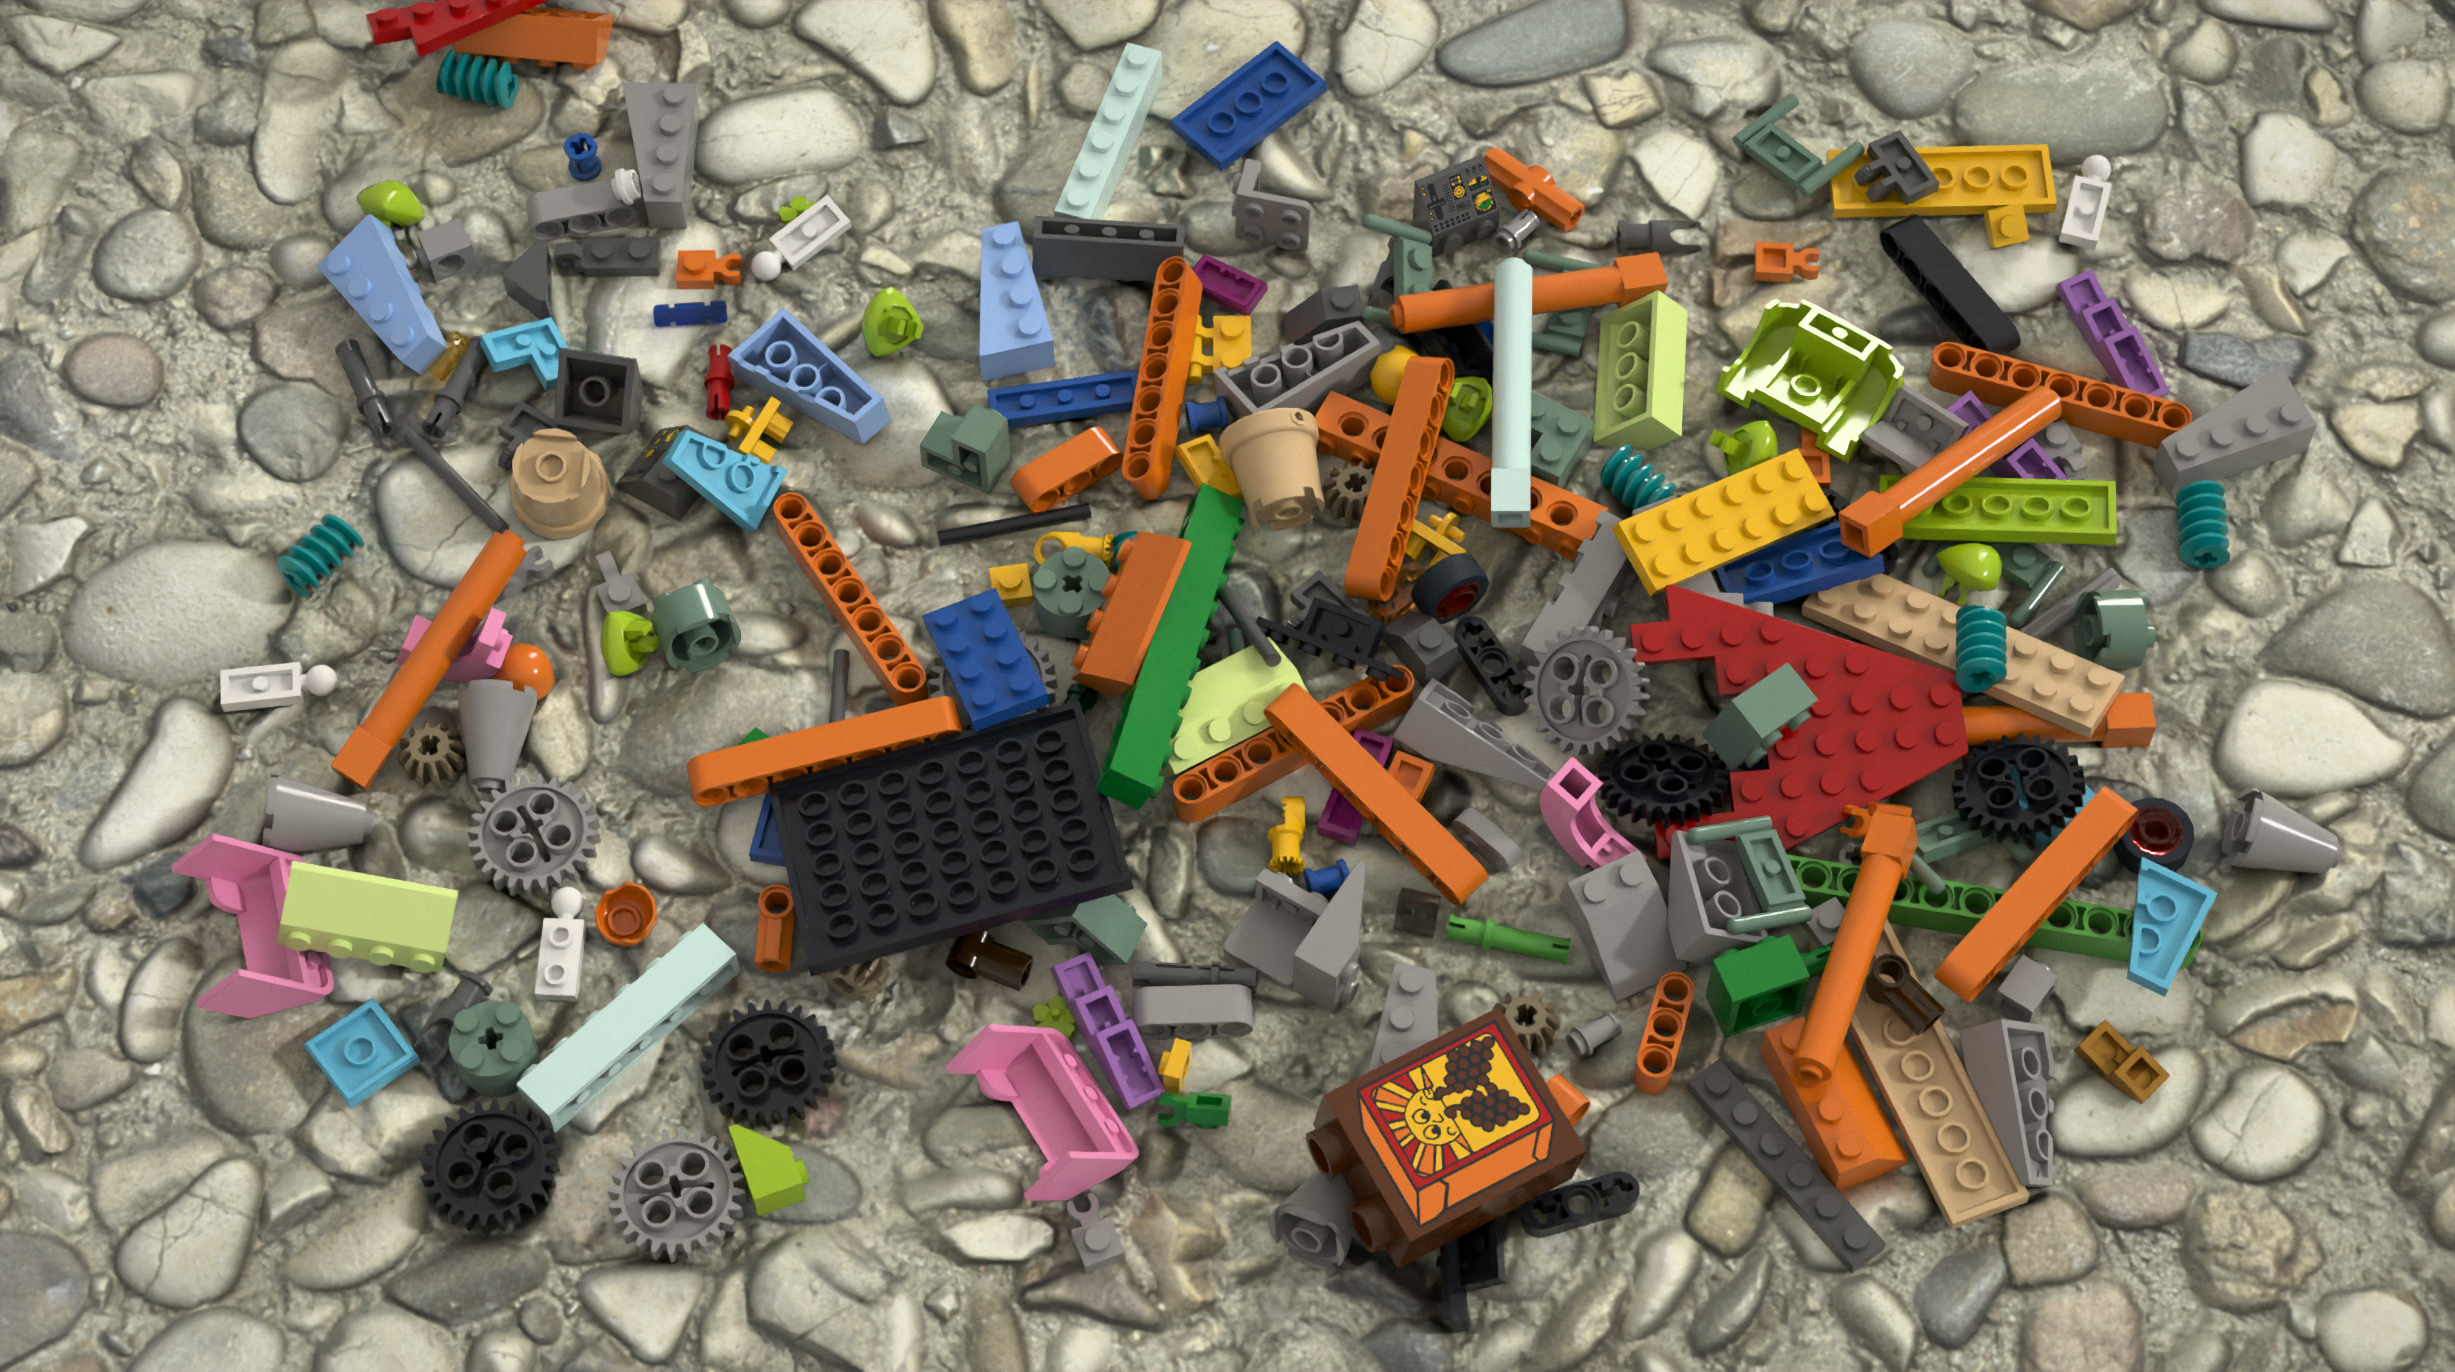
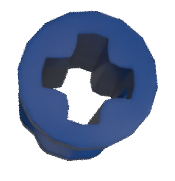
M577 133L569 137L564 143L565 154L570 159L568 165L570 175L578 181L593 180L600 174L602 169L601 161L596 155L597 143L591 135L586 133Z
M1224 396L1217 397L1216 401L1200 404H1193L1192 401L1185 402L1186 421L1190 435L1197 434L1198 430L1216 427L1225 430L1228 427V412Z
M1343 859L1336 860L1335 865L1312 871L1310 868L1303 870L1307 892H1317L1324 897L1336 894L1350 874L1347 864Z

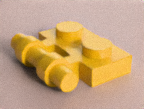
M1198 314L1187 382L1193 385L1202 382V374H1213V370L1225 366L1227 370L1243 366V360L1251 358V316H1213V328H1204L1202 326V316ZM1202 346H1213V356H1204L1202 354Z

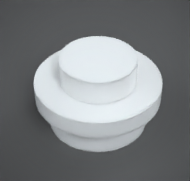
M624 168L617 169L615 171V178L611 180L614 195L617 200H623L626 205L634 204L635 199L642 197L639 177L633 169L627 171Z

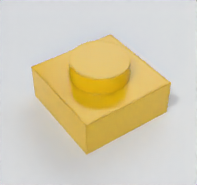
M2017 203L1983 211L1989 248H1998L2029 240L2023 204Z
M1027 563L989 568L991 589L996 588L1005 608L1033 604Z
M1175 1038L1171 1052H1163L1158 1075L1163 1076V1087L1166 1092L1180 1095L1191 1063L1192 1042Z

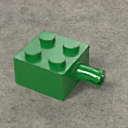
M1788 934L1779 938L1768 936L1759 940L1752 947L1741 951L1730 949L1718 955L1712 963L1706 999L1724 1037L1727 1038L1801 1013L1809 979L1823 973L1831 947L1827 944L1821 948L1799 954L1791 935Z

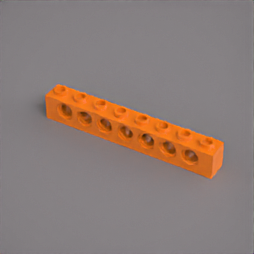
M1331 390L1315 415L1319 432L1316 450L1324 455H1333L1345 461L1347 460L1353 467H1358L1362 460L1366 464L1367 470L1376 467L1391 416ZM1349 434H1356V435H1358V436H1348V435H1349ZM1438 436L1421 495L1430 500L1436 499L1452 506L1462 514H1471L1487 521L1491 525V496L1486 495V493H1491L1492 458ZM1531 475L1530 527L1494 528L1506 529L1522 536L1529 543L1541 544L1557 551L1564 558L1575 560L1579 554L1577 550L1585 537L1590 540L1594 539L1597 527L1595 520L1601 510L1608 512L1609 508ZM1452 478H1459V479H1461V480H1460V481H1454V480H1451V479H1452ZM1555 523H1564L1566 525L1560 526Z

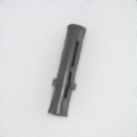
M474 336L470 340L468 348L444 389H439L434 398L435 404L421 425L422 429L429 435L434 427L437 428L433 435L435 438H442L454 415L462 411L465 404L464 398L487 360L483 349L478 346L481 341L480 336Z
M349 339L352 349L349 351L344 340L336 346L335 352L356 394V406L359 413L365 415L372 435L375 438L382 439L380 427H382L385 436L389 437L395 432L396 425L386 408L387 398L384 392L378 390L360 350L359 343L356 340Z
M1134 960L1132 985L1133 987L1239 984L1249 987L1252 994H1256L1258 969L1257 967L1221 966V962H1212V965H1193Z

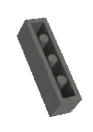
M1036 216L1033 233L1032 270L1034 274L1046 275L1048 277L1070 276L1082 277L1084 279H1118L1125 282L1133 280L1155 282L1156 272L1163 261L1174 256L1184 259L1185 225Z

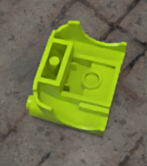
M1775 299L1765 307L1757 329L1740 357L1731 366H1725L1722 369L1716 392L1747 409L1755 401L1767 406L1818 434L1815 446L1849 463L1864 443L1860 439L1863 431L1882 419L1890 408L1900 387L1904 386L1905 382L1901 375L1904 367L1900 366L1899 362L1892 355L1893 348L1830 312L1804 300H1801L1800 305L1780 303Z

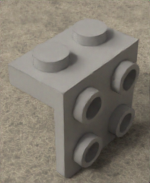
M1246 159L1243 172H1236L1232 187V194H1235L1232 206V216L1236 217L1235 238L1243 239L1250 243L1280 246L1286 250H1307L1310 238L1311 204L1304 200L1260 192L1261 161Z
M1904 385L1900 387L1884 419L1865 429L1860 439L1867 444L1869 451L1877 456L1888 457L1899 464L1900 470L1908 475L1961 439L1970 424L1911 387Z
M1264 867L1255 879V900L1225 940L1223 945L1224 953L1247 967H1257L1259 974L1284 988H1290L1293 986V954L1325 910L1329 901L1317 892L1309 893L1298 887L1286 874L1281 872L1275 874Z

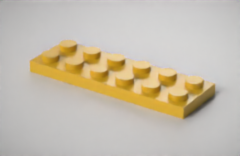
M2048 144L1913 147L1940 183L1937 192L1908 205H1905L1895 190L1887 198L1880 199L1875 203L1869 200L1866 195L1867 190L1872 184L1885 179L1883 174L1875 181L1863 186H1859L1853 176L1857 170L1873 162L1867 154V149H1865L1862 156L1828 181L1833 218L1909 216L1911 214L1918 216L1983 214V211L2017 203L2023 204L2025 213H2054L2057 205ZM1845 149L1827 150L1826 164Z
M1797 448L1620 521L1612 528V531L1651 597L1663 592L1666 585L1677 586L1823 524L1836 514Z

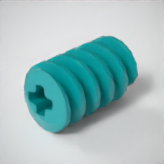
M451 49L440 65L436 89L438 94L445 92L450 97L458 95L463 100L472 98L476 103H483L485 101L489 106H497L499 104L502 109L507 110L510 109L516 99L519 90V78L517 74H511V64L509 62H504L500 71H498L496 59H490L486 68H484V58L482 56H476L471 65L469 53H463L458 62L457 52Z
M1630 444L1624 445L1606 461L1601 470V484L1606 489H1612V494L1616 498L1622 499L1623 504L1627 508H1633V510L1673 496L1676 490L1674 483H1669L1663 488L1661 487L1666 478L1663 473H1658L1650 478L1655 469L1651 463L1646 464L1641 469L1639 468L1644 460L1641 454H1636L1629 459L1633 451V447Z
M2203 480L2187 484L2177 492L2175 498L2177 506L2176 517L2178 519L2177 530L2179 532L2178 543L2180 545L2179 556L2185 564L2198 569L2218 568L2230 561V553L2227 550L2229 539L2226 537L2228 526L2225 524L2227 513L2224 511L2226 500L2222 497L2225 490L2222 485L2214 481Z
M326 514L321 519V525L317 524L311 527L310 535L300 537L299 546L292 545L287 551L288 556H280L277 559V568L286 583L296 593L304 598H310L305 586L308 584L318 590L321 584L316 576L320 574L324 578L330 579L332 574L327 565L330 563L338 569L342 568L343 563L338 555L341 553L351 559L354 553L349 545L352 543L359 548H363L365 543L357 531L344 520L334 515Z
M1969 605L1960 608L1956 614L1955 678L1958 686L1968 693L1987 691L1992 685L2002 682L2007 676V645L2005 641L2007 639L2005 629L2007 621L2002 612L1992 608H1985L1984 606Z

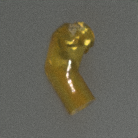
M453 331L446 336L445 342L448 347L428 368L441 381L458 365L470 344L468 336L462 335L459 331Z

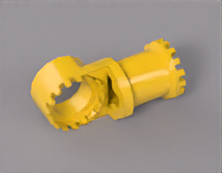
M1051 531L1041 536L1034 547V556L1040 565L1047 559L1042 553V545L1047 540H1055L1060 543L1063 551L1073 546L1080 547L1085 552L1099 558L1107 568H1111L1114 555L1110 554V551L1114 552V548H1110L1113 547V534H1106L1103 538L1083 537L1079 532Z
M1304 796L1282 797V805H1286L1282 806V810H1285V813H1282V817H1285V819H1282L1284 824L1276 825L1267 832V839L1272 844V859L1269 860L1268 869L1275 874L1281 872L1294 876L1293 873L1297 875L1298 872H1303V869H1305L1304 859L1300 857V842L1303 840V832H1305Z

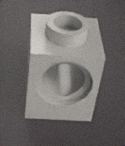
M459 218L417 233L421 247L415 250L417 259L423 271L430 269L435 282L478 267L472 244Z
M2023 954L1998 988L1991 1009L2009 1020L2032 1023L2052 995L2059 976L2054 974L2045 963L2039 960H2032Z

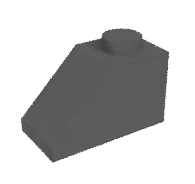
M1352 285L1320 289L1284 314L1283 321L1287 343L1303 345L1312 342L1315 335L1358 320L1364 325L1359 286Z
M1408 611L1387 624L1382 637L1383 641L1404 666L1412 672L1414 678L1423 688L1426 687L1432 678L1438 681L1456 670L1458 645L1435 618Z

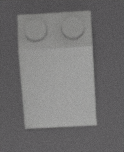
M1676 830L1672 834L1667 926L1677 960L1712 966L1713 960L1721 953L1730 949L1744 950L1754 946L1759 940L1768 937L1766 929L1736 935L1730 934L1727 930L1729 919L1761 913L1754 888L1734 841L1721 839L1693 844L1688 839V832Z
M1636 850L1567 882L1559 897L1616 1004L1657 985L1661 977L1666 973H1683L1689 969L1687 961L1676 959L1667 926L1668 910L1660 888L1640 850Z
M1361 861L1357 862L1293 954V991L1334 1015L1342 1003L1348 1005L1352 1001L1359 988V983L1356 982L1360 969L1358 958L1366 864Z

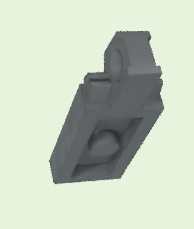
M660 237L578 239L576 242L556 243L555 258L558 268H575V271L583 272L585 277L658 276L660 274L661 240Z

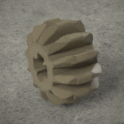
M1347 460L1343 465V470L1333 467L1330 472V478H1326L1324 481L1323 492L1325 493V509H1331V515L1334 520L1345 517L1347 526L1353 520L1361 522L1376 467L1367 470L1363 460L1358 464V467H1353Z
M426 720L424 729L420 731L411 727L409 731L411 738L400 739L401 751L397 756L400 766L403 767L405 777L409 781L416 780L417 785L422 789L428 783L433 782L434 787L439 790L441 781L444 779L454 783L456 778L454 772L464 771L465 747L460 733L456 728L449 730L447 724L443 721L435 728H432L431 723Z
M878 958L819 975L828 982V987L838 991L840 996L845 995L853 1002L859 1000L862 1003H869L871 999H875L878 993L883 991L891 973L888 969L889 963L887 960Z
M1523 987L1519 992V998L1507 992L1503 996V1004L1496 1003L1492 1010L1500 1007L1529 1056L1530 1051L1533 1050L1542 1057L1546 1053V1045L1553 1046L1557 1041V1033L1555 1031L1560 1027V1018L1553 1015L1555 1013L1553 1002L1542 1003L1543 995L1541 991L1531 998L1527 997V992Z

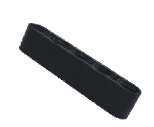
M1911 214L1881 230L1879 238L1886 254L1966 346L1999 355H2005L2020 346V335L2013 322L1918 215Z

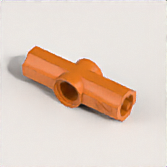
M1492 147L1485 154L1484 159L1492 184L1507 193L1510 203L1518 211L1521 212L1523 209H1528V212L1534 211L1563 232H1570L1578 224L1581 216L1584 214L1585 205L1555 186V181L1548 171L1538 165H1533L1529 168L1499 147L1496 149Z

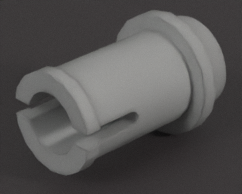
M1523 209L1510 223L1501 225L1496 229V235L1494 236L1495 245L1504 253L1517 251L1521 246V241L1539 227L1538 217L1534 212H1528V209Z
M1606 1011L1603 1015L1582 1027H1572L1571 1033L1566 1036V1040L1571 1051L1576 1056L1585 1055L1589 1057L1593 1054L1594 1048L1614 1036L1620 1035L1622 1029L1616 1016L1612 1012Z

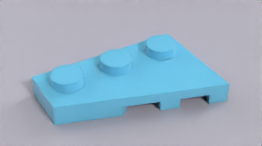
M689 430L678 433L662 462L747 533L757 529L788 469L778 465L770 466L759 461L760 458L753 455H742L729 450L725 444Z
M2142 857L2138 868L2127 979L2165 997L2218 893Z

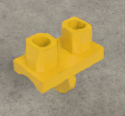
M771 396L756 421L752 419L755 410L750 406H745L742 412L738 410H730L728 412L725 422L731 430L727 437L734 442L739 439L740 435L745 437L737 453L753 455L760 458V462L769 464L776 449L760 440L762 434L765 433L782 443L794 423L777 410L781 404L779 400Z
M1449 512L1442 519L1432 514L1428 524L1436 528V532L1414 519L1404 556L1417 563L1426 548L1429 547L1437 552L1428 566L1429 569L1443 558L1453 554L1467 553L1465 549L1449 540L1451 537L1461 543L1465 538L1466 533L1457 528L1459 516Z

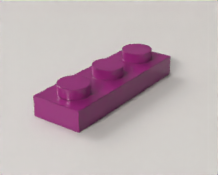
M1356 728L1353 738L1385 769L1394 748V739ZM1333 787L1317 825V834L1355 846L1366 818Z

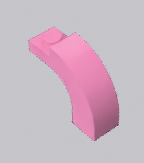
M491 608L483 625L474 631L442 679L469 682L490 678L500 670L513 635L507 633L508 630L501 628L506 613ZM418 615L415 616L396 659V664L403 665L432 621Z
M1571 757L1542 790L1540 807L1547 826L1562 848L1583 869L1590 865L1595 870L1638 849L1620 835L1600 813L1595 802V794L1603 783L1575 758Z

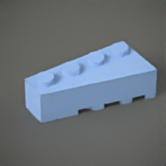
M369 213L317 265V268L402 363L424 376L443 357L449 348L431 311L427 309L421 297L423 294L418 284L413 281L407 268L409 265L403 253L397 248L392 230Z
M1018 221L982 229L979 343L982 382L1055 366L1053 337Z
M784 307L727 355L737 379L862 445L891 421L884 399Z

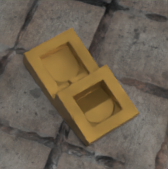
M2106 1019L2073 1050L2106 1081L2139 1104L2144 1103L2171 1076L2141 1045L2134 1049Z

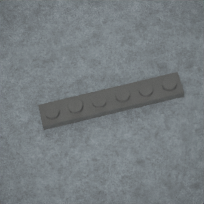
M1720 1059L1688 1081L1686 1089L1851 1274L1884 1250L1886 1243Z

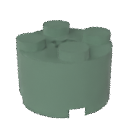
M1073 546L1065 549L1063 552L1052 555L1037 569L1033 577L1037 620L1041 627L1051 636L1065 640V637H1078V641L1089 639L1091 632L1087 631L1086 627L1093 611L1096 608L1101 610L1106 597L1101 595V592L1110 575L1107 566L1099 558L1085 552L1080 547Z
M697 580L692 585L682 587L672 593H662L653 601L655 609L651 615L652 628L655 635L659 638L660 646L669 665L677 669V665L686 667L687 672H700L713 668L729 657L727 651L734 643L737 647L741 641V630L723 592L713 586L711 580Z
M2133 589L2083 592L2076 602L2074 614H2081L2080 626H2073L2077 655L2108 669L2137 668L2141 666L2147 648H2153L2156 640L2155 629L2152 624H2148L2147 598L2145 592Z
M486 1001L461 1010L456 1014L449 1035V1049L461 1080L467 1086L486 1097H504L518 1092L516 1083L520 1081L521 1075L531 1065L539 1064L540 1059L539 1048L527 1016L520 1010L517 1004L511 1001Z

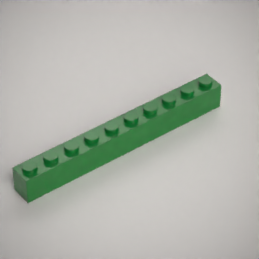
M1205 483L1201 484L1187 506L1177 538L1190 541L1192 545L1133 685L1127 690L1095 791L1138 811L1148 797L1155 799L1162 787L1164 777L1159 775L1160 769L1166 767L1172 755L1174 747L1168 744L1170 738L1174 739L1183 720V717L1179 716L1178 712L1179 709L1182 710L1185 707L1192 692V688L1188 687L1187 683L1188 680L1192 681L1200 666L1201 659L1197 658L1196 655L1197 652L1202 651L1210 634V631L1205 629L1206 623L1209 624L1212 621L1219 602L1215 601L1214 597L1220 594L1225 585L1228 575L1223 573V569L1229 566L1236 551V547L1231 545L1232 540L1235 541L1238 538L1245 522L1244 519L1240 518L1244 505L1243 501Z

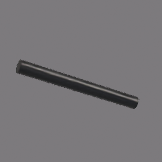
M1089 503L941 530L937 531L939 546H945L1091 518Z

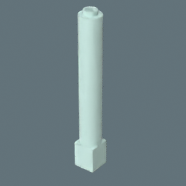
M1507 258L1494 269L1491 527H1530L1533 269L1520 258Z

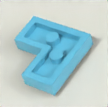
M552 317L483 334L480 341V346L494 372L530 363L545 391L557 388L560 348H568Z

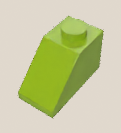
M737 1124L728 1127L733 1147L758 1216L806 1200L803 1185L810 1183L803 1160L794 1161L789 1146Z

